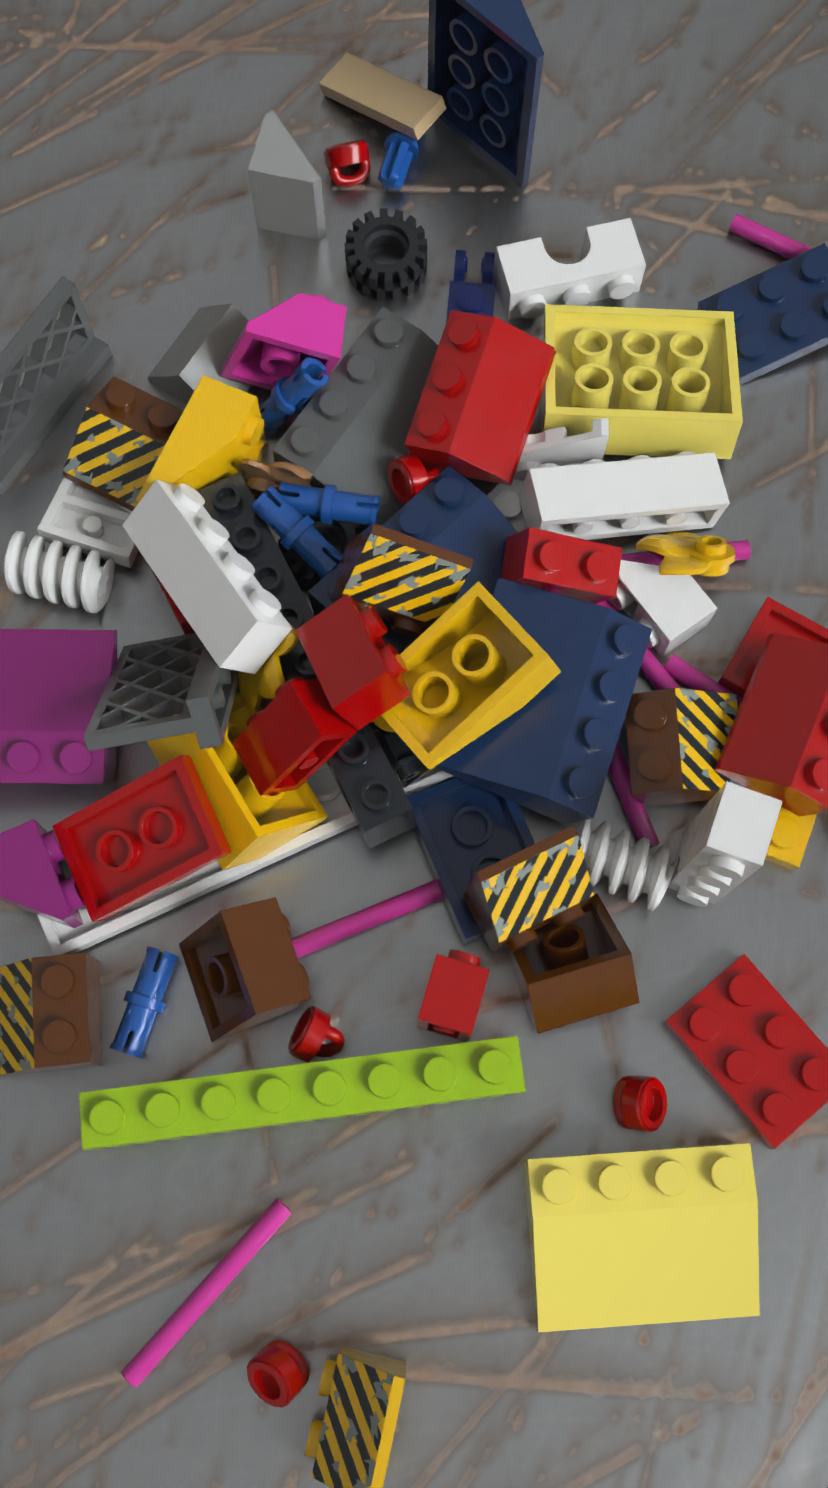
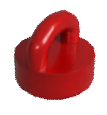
M364 139L330 146L323 151L330 178L336 185L354 187L364 182L371 171L370 155L367 142ZM359 163L360 169L357 173L347 176L340 173L339 167Z
M407 454L392 459L388 467V480L394 496L405 505L437 477L441 471L434 466H423L417 456Z
M315 1006L309 1007L302 1014L293 1030L288 1044L289 1054L306 1063L310 1062L315 1055L319 1057H332L342 1051L345 1045L344 1035L341 1031L330 1025L331 1015ZM325 1038L331 1041L329 1044H322Z
M640 1075L624 1076L614 1088L612 1099L613 1112L622 1127L635 1131L653 1132L664 1122L668 1105L667 1094L658 1078Z
M273 1340L268 1343L247 1365V1376L251 1388L260 1399L273 1407L283 1408L290 1404L309 1380L310 1372L307 1361L294 1346L281 1340Z

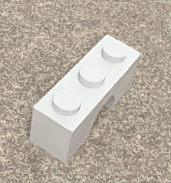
M631 218L586 227L581 250L582 260L574 264H562L553 260L547 254L541 237L497 246L494 277L507 320L521 317L525 319L536 318L544 313L545 304L585 306L589 302L607 298L623 299L632 293L639 292L646 263Z

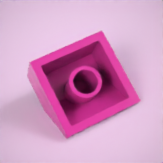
M300 292L246 323L221 367L220 376L272 390L273 385L279 379L289 377L303 360L310 357L322 362L327 369L323 374L329 375L341 359L347 306L330 302L329 299L321 295H307Z

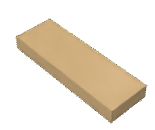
M346 53L319 82L323 95L417 141L447 109L443 96L350 53Z

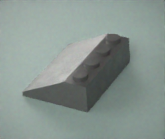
M382 307L329 375L328 382L315 393L272 449L274 462H289L307 469L312 473L309 483L312 487L325 488L326 484L337 485L338 491L372 496L380 495V510L376 517H378L377 524L382 526L404 506V504L398 501L391 490L388 480V467L392 459L411 454L404 443L438 345L421 329ZM363 525L364 530L370 525Z

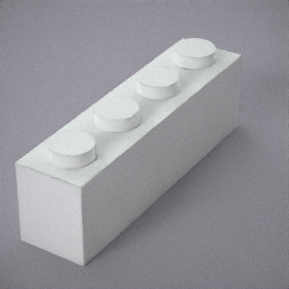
M685 451L674 456L657 458L639 455L628 460L611 462L593 459L582 464L565 466L546 463L529 469L519 492L526 528L532 527L585 540L713 528L730 504L715 452L696 454L692 451Z
M156 479L123 523V528L219 668L255 674L292 630V627L280 612V602L269 591L263 589L253 575L255 573L253 565L236 552L228 541L230 537L228 531L219 522L212 519L203 507L205 504L204 498L195 489L183 483L176 486Z
M727 781L684 830L675 859L679 857L677 866L668 888L678 891L677 898L696 906L706 907L708 902L715 904L763 866L783 801Z

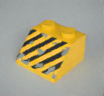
M344 1346L340 1347L337 1361L325 1360L318 1395L328 1397L324 1421L312 1419L304 1455L315 1459L312 1478L331 1488H383L406 1379V1361Z

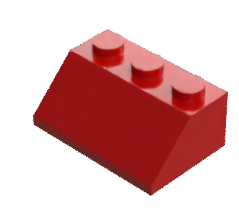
M451 310L406 437L405 447L411 454L419 458L423 466H434L439 468L441 472L448 466H451L463 477L511 486L556 354L554 347L495 316Z
M772 633L767 637L714 770L750 790L783 801L781 807L799 817L828 812V644Z

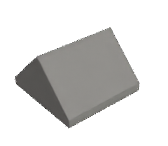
M272 110L264 115L248 167L257 228L319 241L326 237L321 178Z
M233 303L199 308L148 376L149 382L188 404L203 375L250 394L255 387L254 385L220 376L221 367L249 320Z

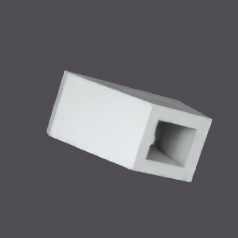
M621 560L616 598L609 600L614 608L617 610L623 609L631 619L652 629L647 647H654L661 657L708 626L717 610L715 604L691 575H659V566L625 560Z

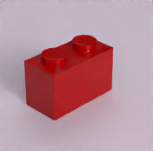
M529 527L507 537L501 578L596 604L616 598L623 548Z
M346 594L295 630L331 708L357 730H360L412 695L402 677V674L408 671L407 666L397 650L390 643L385 644L382 635L387 633L388 630L378 613L370 605L362 609Z
M297 677L280 685L275 691L276 697L265 709L255 713L247 720V728L232 742L260 796L299 789L358 731L331 708L318 679L304 680L302 677Z
M454 949L449 950L448 957L436 954L418 1015L417 1028L463 1042L469 1041L490 969L479 966L481 958Z

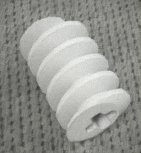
M16 530L9 541L3 561L4 580L6 581L7 588L12 593L23 594L26 592L31 598L41 599L45 596L50 603L59 604L64 601L67 607L78 609L80 606H83L88 613H97L104 607L110 596L114 581L115 561L113 558L107 560L104 566H100L99 551L91 550L84 562L82 561L81 547L78 545H72L65 557L63 556L62 541L54 540L50 544L48 551L45 552V540L43 536L35 535L29 546L26 547L25 532Z
M591 819L579 821L576 831L579 834L587 868H589L591 885L595 886L604 876L609 877L608 893L614 895L623 884L628 885V902L634 903L643 892L647 893V910L652 912L661 902L670 884L679 857L669 864L668 847L661 846L652 856H649V839L642 837L631 848L630 831L623 829L612 840L610 839V822L603 821L594 831H591Z

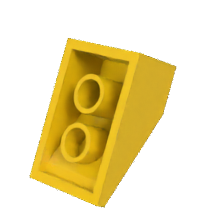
M203 375L136 498L137 504L156 479L176 486L183 483L196 491L238 472H241L245 482H247L245 472L237 468L239 460L253 459L264 463L269 449V443L266 442L263 429L264 419L261 418L257 396Z
M478 581L400 654L408 671L402 674V677L412 695L381 716L420 761L431 770L523 708L560 674L561 670L540 645Z

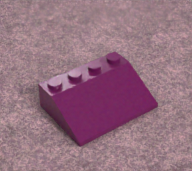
M0 629V783L106 784L116 781L117 746L88 751L83 736L117 662V630Z

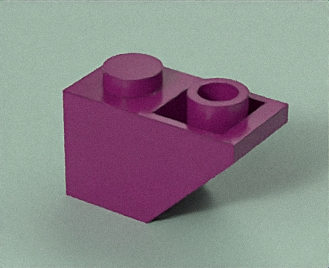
M32 819L0 833V899L10 905L71 928H77L84 924L78 909L84 907L85 904L74 878H65L59 861L65 859V856L54 830L47 832L36 820Z

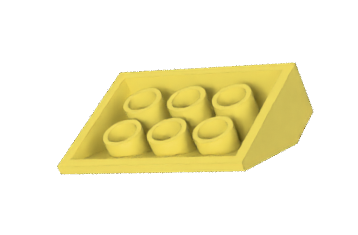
M545 304L543 342L554 347L556 354L541 395L540 433L562 426L567 430V437L592 432V420L609 418V439L604 455L668 457L681 452L692 451L696 454L715 452L717 459L731 460L743 423L734 312Z
M750 1143L523 1159L538 1333L760 1316L758 1199Z

